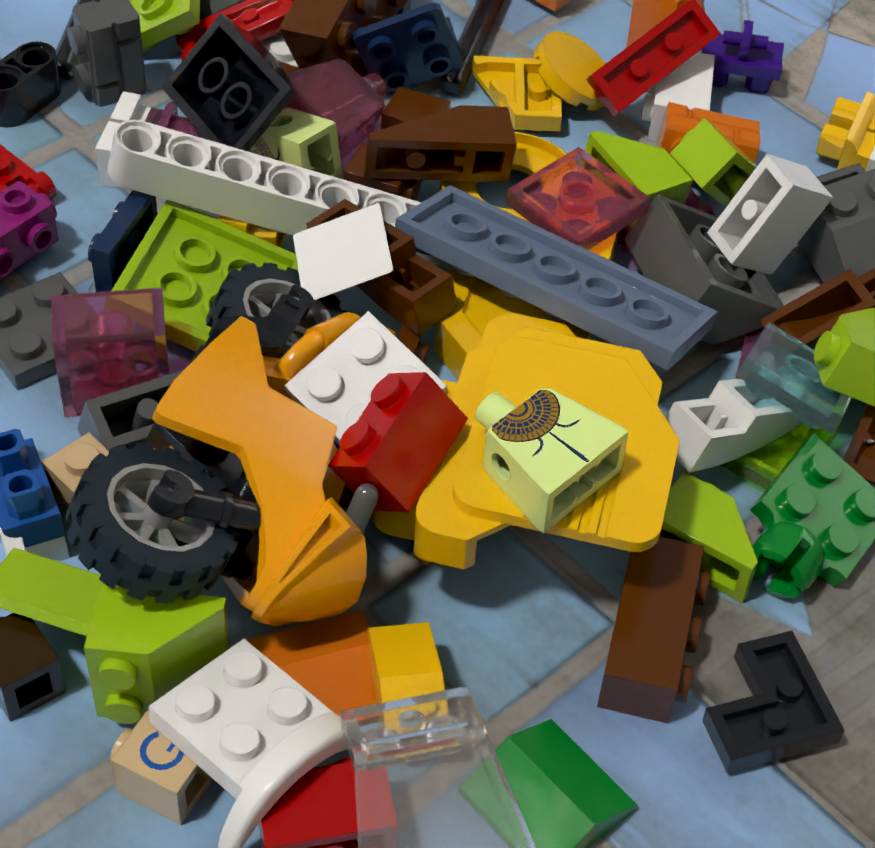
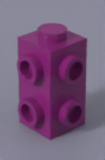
M20 180L0 192V279L5 278L12 271L59 241L55 219L57 211L53 202L48 196L43 193H37Z

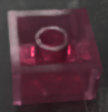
M162 288L51 296L52 348L65 417L81 416L86 400L171 374Z

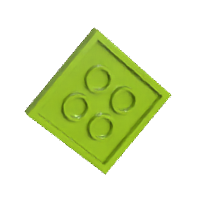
M166 200L108 295L104 312L196 352L201 344L205 346L209 338L208 334L211 327L206 326L207 315L222 282L233 269L236 268L240 271L242 266L248 263H255L257 267H262L263 263L277 264L278 269L286 270L287 267L298 270L296 254L186 205Z

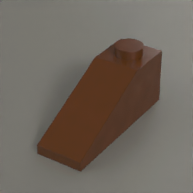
M459 105L371 132L368 135L363 170L364 178L509 182L517 146L508 107Z

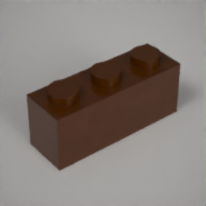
M659 537V540L652 548L642 552H630L597 707L669 724L674 702H687L693 667L682 665L684 652L695 653L702 624V618L691 616L693 604L704 605L711 573L700 570L704 546Z

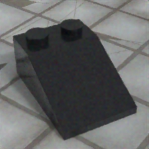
M221 13L161 87L205 139L248 152L297 93L282 65L256 37Z

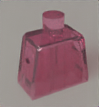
M341 59L286 73L297 93L285 108L289 107L336 122L341 160L362 143L369 133L373 132L385 107L383 98L386 95V85L378 74L370 73L361 77L345 60Z

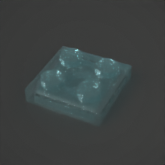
M769 322L735 374V376L744 380L746 387L757 396L764 399L773 398L791 409L795 418L804 425L815 429L822 428L830 434L833 433L842 420L852 397L823 386L813 358L814 349Z

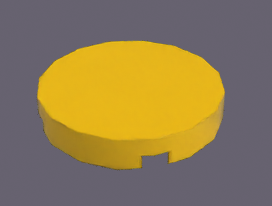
M553 31L546 34L533 52L534 60L539 59L541 62L538 71L542 80L553 93L570 105L577 107L580 103H583L588 107L586 110L590 111L602 108V104L593 94L595 91L586 79L606 64L603 59L584 41L569 33Z

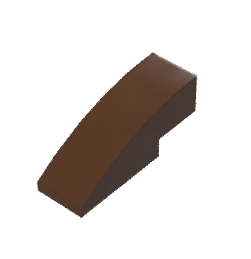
M344 199L306 223L307 229L362 208ZM384 221L393 271L356 286L393 318L419 335L457 309L453 276L416 255L414 238Z
M850 268L759 320L761 327L786 362L813 358L815 346L824 332L831 331L841 314L875 307V268L859 277Z

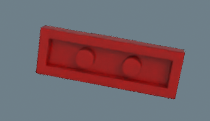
M689 0L591 74L586 81L595 91L593 94L604 108L607 107L612 115L616 116L711 43L721 33L696 0Z

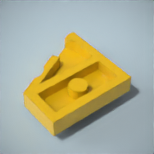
M474 56V77L497 107H508L512 126L515 130L560 132L562 121L561 98L553 93L542 80L538 71L541 65L539 59Z

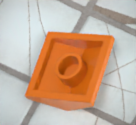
M361 610L246 639L336 715L343 717L351 725L377 719L368 628L371 627Z

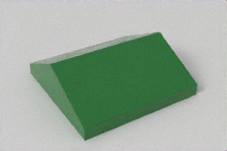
M552 719L508 736L458 788L460 797L508 848H589L636 811L637 803Z

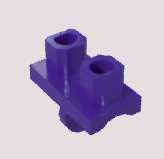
M744 20L741 32L724 30V34H720L701 51L703 54L715 55L712 86L722 87L727 85L729 74L746 76L745 88L750 92L766 94L773 80L780 81L784 43L769 41V36L752 34L754 21Z

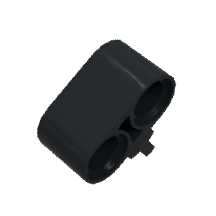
M38 41L28 42L16 48L3 59H0V127L11 128L25 123L61 94L62 88L57 55L54 47L50 44Z

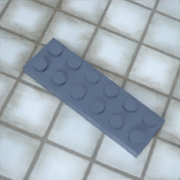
M451 185L396 218L395 227L414 238L417 252L432 255L454 266L461 274L475 276L499 288L506 296L520 298L544 310L551 318L567 321L589 332L598 341L641 350L651 366L661 367L667 371L712 329L718 312Z

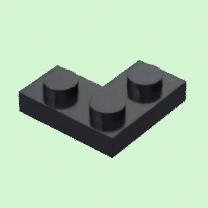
M792 630L737 644L734 659L753 696L708 707L702 720L727 773L840 743L845 730Z

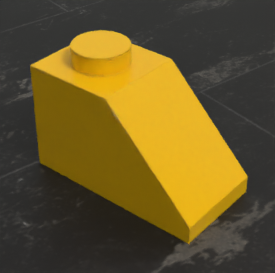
M429 622L368 628L381 752L442 746L450 736L443 672Z

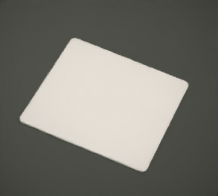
M379 203L298 232L293 236L301 287L312 295L314 300L393 271Z

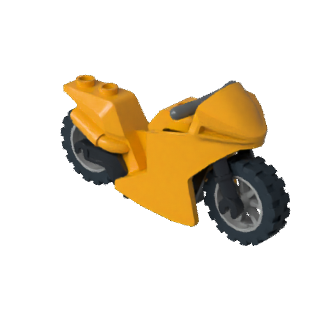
M248 263L243 265L240 271L236 268L233 269L222 282L207 315L206 326L211 327L205 346L201 344L191 363L177 376L156 406L152 416L155 422L145 442L136 443L135 447L127 449L125 444L112 447L107 456L100 453L91 461L88 469H85L66 512V523H71L67 532L68 540L72 547L78 546L80 550L78 558L88 570L94 568L101 574L99 580L112 589L118 585L128 590L126 595L138 600H144L145 596L156 597V603L164 604L173 603L175 598L180 596L183 597L184 601L194 599L199 596L203 587L209 590L216 583L219 576H222L238 602L245 608L253 611L251 618L272 626H281L291 622L310 621L342 614L355 604L359 599L367 571V550L363 534L378 502L379 492L371 483L360 485L356 489L346 513L338 505L345 483L328 467V464L338 451L334 445L337 426L296 403L287 394L284 385L361 318L360 316L347 310H341L339 307L341 301L334 294L314 300L312 295L301 287L299 271L287 267L286 270L278 269L277 264L263 263L262 267H257L255 263ZM387 327V329H388L393 335L396 334L395 331H393L392 329H390V328ZM115 502L129 513L117 512Z

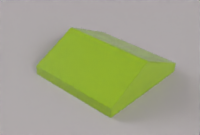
M13 548L0 564V608L87 636L100 585L105 584L99 580L101 576L99 574Z

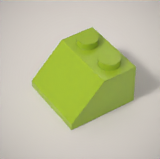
M100 585L84 645L97 716L107 717L114 722L122 724H132L140 721L145 712L149 711V705L230 649L226 597L199 595L194 599L184 601L183 597L180 596L176 597L173 603L164 604L156 603V597L145 596L144 600L129 597L126 595L128 590L120 586H115L112 589L107 585Z

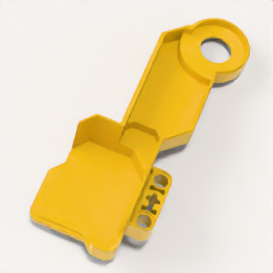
M514 132L517 146L512 170L521 171L533 177L539 183L542 193L538 200L529 206L517 209H500L613 261L619 237L623 206L587 168L580 167V173H578L573 160L558 146L534 135ZM439 181V191L451 185L483 200L476 190V183L478 181ZM453 266L451 275L453 276L457 309L435 323L434 351L458 380V383L447 380L442 381L447 385L448 397L468 417V420L410 513L373 511L372 519L375 526L385 534L413 540L414 555L420 558L424 565H429V562L463 570L475 565L478 540L511 525L540 531L486 473L483 459L485 438L488 430L475 420V414L481 402L493 392L500 393L514 405L518 406L541 388H551L622 426L629 433L621 471L545 533L629 552H642L652 548L660 537L680 439L658 407L663 382L641 350L593 341L589 332L567 321L551 318L544 310L520 298L506 296L499 288L475 276L461 274Z

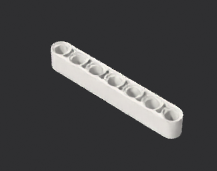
M134 119L120 123L115 129L107 164V172L110 178L122 187L292 236L306 230V223L344 199L362 209L379 203L383 221L394 227L397 217L422 203ZM416 251V255L437 267L439 266L440 259Z

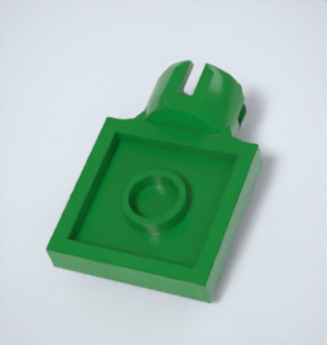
M815 433L801 444L750 509L763 525L762 534L752 545L758 561L753 580L755 582L758 581L771 564L778 572L764 590L780 598L792 599L798 597L805 589L808 590L818 576L827 580L833 587H836L848 578L875 540V488Z

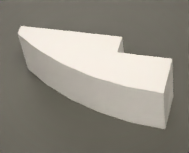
M784 374L721 380L717 383L709 398L674 402L665 418L680 439L676 460L691 473L735 460L769 444L813 417L819 407Z

